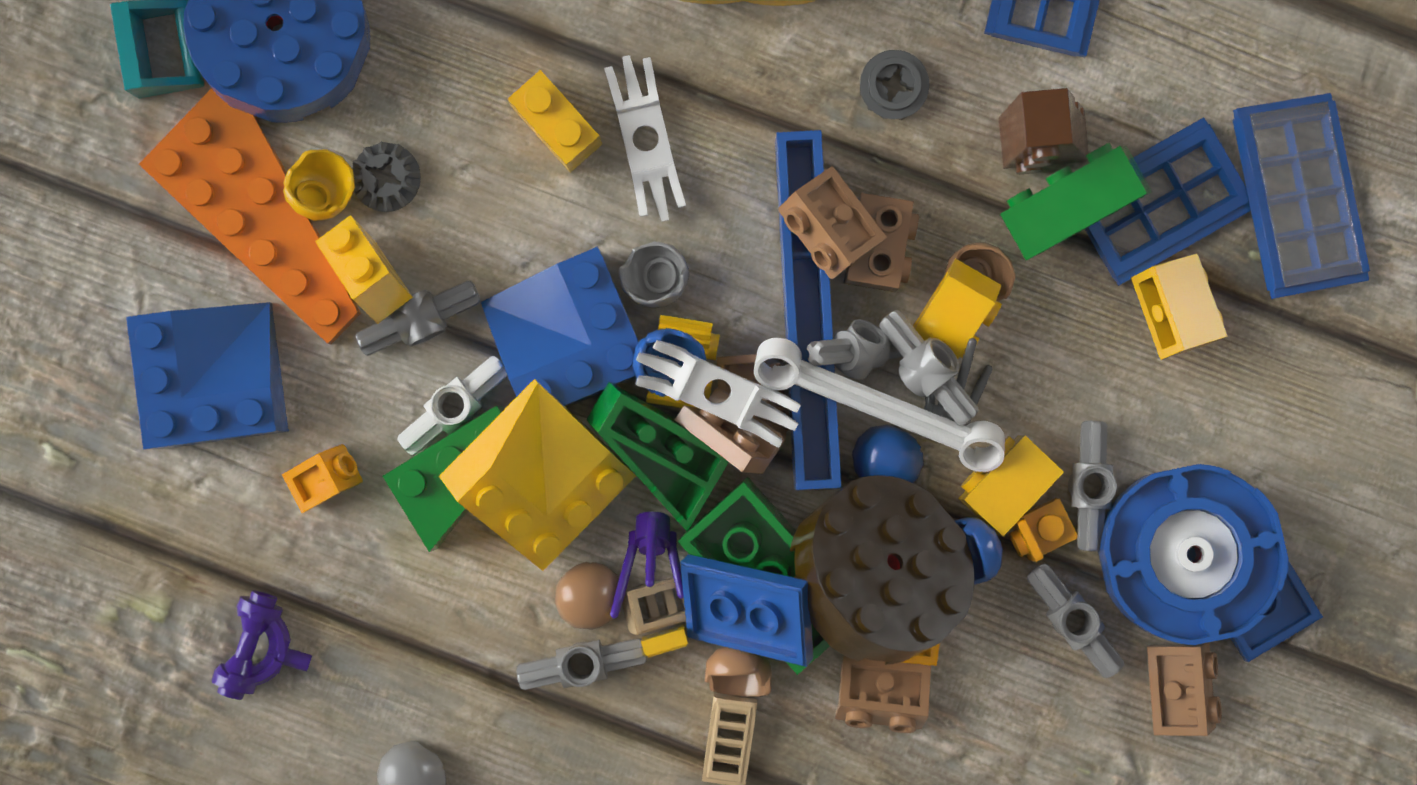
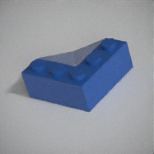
M598 246L557 263L481 302L516 397L535 379L567 408L602 393L608 382L619 386L636 378L632 365L635 348L639 340Z
M271 302L174 310L126 317L143 450L166 449L289 432Z

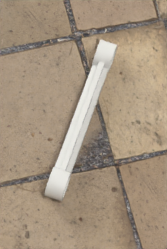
M784 338L768 339L758 347L754 365V376L764 387L772 390H785L794 384L959 450L960 461L965 467L973 471H992L998 468L1004 460L1005 435L1002 429L992 422L975 421L966 426H960L952 420L803 361L798 346ZM778 358L787 361L789 364L785 366L774 365L771 368L764 361ZM975 442L992 444L985 448L975 447V449L969 447L970 444Z

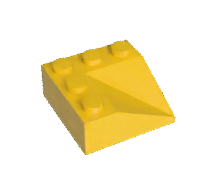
M534 379L439 477L459 504L539 569L544 571L636 475L610 447Z

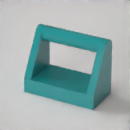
M131 0L110 4L124 90L138 99L205 86L203 76L196 68L189 54L184 36V11L189 0ZM174 14L185 76L153 78L143 20Z

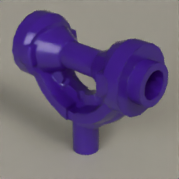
M252 590L250 596H240L236 607L237 616L241 617L243 632L235 654L225 664L221 663L214 670L211 680L212 683L219 686L217 692L220 695L242 700L244 694H254L258 685L268 682L279 674L282 665L307 672L312 655L288 648L291 638L287 625L281 618L283 608L276 605L277 597L256 590ZM265 632L269 642L268 651L260 662L253 664L252 658L259 637Z

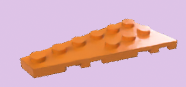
M211 88L139 165L327 344L331 345L361 312L315 241L320 238L316 227L313 226L309 218L296 213L286 202L283 182L287 173L274 148L265 136L257 116L229 106Z

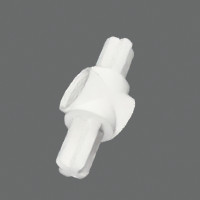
M490 356L465 379L461 380L457 376L446 386L436 390L432 398L423 405L426 412L398 435L397 439L403 449L412 456L416 455L443 431L451 434L460 425L467 423L474 413L483 407L480 400L507 377L505 367L500 359L496 356ZM452 393L459 394L464 402L462 413L455 418L448 417L443 410L444 399Z

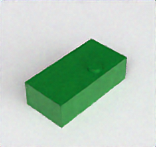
M749 477L744 479L678 540V543L689 555L793 578L796 576L795 552L790 551L796 529ZM812 624L813 660L808 665L830 647ZM786 662L797 675L806 668L805 666Z

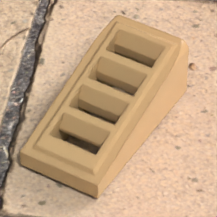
M673 577L654 581L652 587L642 584L626 589L622 606L630 633L639 635L686 621L684 598L681 599L684 610L677 611L672 590L676 588ZM659 592L662 594L666 614L661 616L655 593ZM644 597L649 619L643 620L638 598Z
M713 693L702 773L703 782L724 785H746L757 699ZM720 712L745 714V722L720 719ZM718 728L743 731V738L717 736ZM716 745L741 748L740 756L716 753L715 747ZM713 761L739 765L738 773L712 770Z

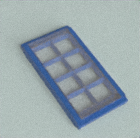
M1331 93L1233 110V125L1266 287L1267 291H1270L1271 299L1369 281L1368 272L1370 268L1336 102L1332 100Z

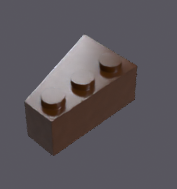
M1068 88L1021 92L999 116L1003 169L1016 168V174L1024 175L1042 172L1043 167L1048 165L1088 161L1085 157L1089 154L1085 110L1080 108L1079 102H1075V97Z

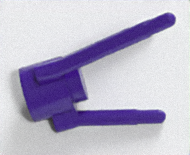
M649 511L636 516L635 530L629 531L628 548L610 616L614 619L619 616L637 548H639L641 554L646 555L645 584L647 587L654 585L656 556L664 554L665 548H667L677 596L680 599L684 598L681 565L677 551V533L670 531V517L665 513Z

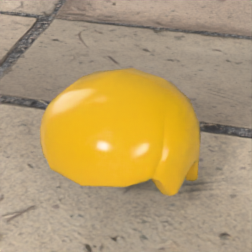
M327 149L303 152L296 163L288 170L283 182L286 202L296 213L313 221L331 219L340 214L347 206L355 189L353 169L342 156Z

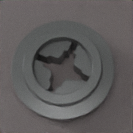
M887 50L875 55L865 65L860 76V95L866 103L868 110L873 111L883 119L903 120L918 112L929 93L930 84L926 68L917 57L902 50ZM897 69H900V84L908 90L905 92L898 91L896 96L889 102L888 88L883 86L881 82L882 80L890 81Z
M381 141L373 146L365 147L358 158L352 161L355 195L364 205L380 212L399 210L408 205L419 190L421 182L419 165L415 157L399 144ZM391 163V173L402 183L399 185L386 182L379 189L377 187L379 180L370 172V169L384 170Z

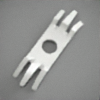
M630 55L622 57L629 100L623 101L613 67L610 66L604 69L621 127L640 217L648 216L642 182L649 181L660 219L663 222L669 220L662 177L668 176L678 208L686 206L668 141L651 57L643 59L649 95L642 97ZM641 127H651L658 134V144L650 151H641L633 143V135Z
M656 340L653 349L684 362L682 367L677 362L663 357L638 353L636 361L669 376L675 382L672 385L665 379L639 375L635 383L637 386L661 392L677 401L682 400L734 423L738 428L754 433L778 448L783 441L782 438L753 419V415L770 420L793 431L798 426V423L792 418L761 400L765 398L791 411L798 412L801 405L777 390H772L694 356L684 348L667 342ZM712 380H724L731 387L730 396L722 403H712L704 395L706 385Z

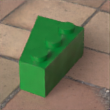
M1109 142L1085 156L1089 164L1075 172L1072 171L1070 166H1067L1046 178L1049 186L1033 194L1031 189L1028 188L1006 201L1010 208L1000 215L1026 261L1116 213L1132 202L1152 193L1150 186L1127 146L1120 145L1113 149Z
M608 382L586 420L688 532L729 462L676 422L675 418Z
M496 405L382 476L429 552L438 549L459 521L469 512L456 501L439 476L504 410L503 406Z

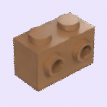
M861 193L858 200L887 238L846 269L844 284L896 292L900 288V282L908 283L912 257H906L905 252L907 240H915L919 214L912 213L914 201Z

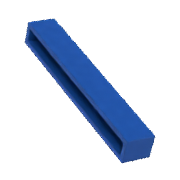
M821 130L776 133L775 155L778 208L796 190L824 172ZM779 212L785 336L787 340L792 341L798 346L802 354V360L810 363L808 361L810 355L807 350L808 345L814 341L833 339L830 278L824 270L814 263L809 250L799 237L789 230L783 216ZM834 364L818 366L835 373ZM794 384L788 388L789 398L801 405L798 412L790 410V418L798 423L796 430H791L794 489L841 488L837 401Z

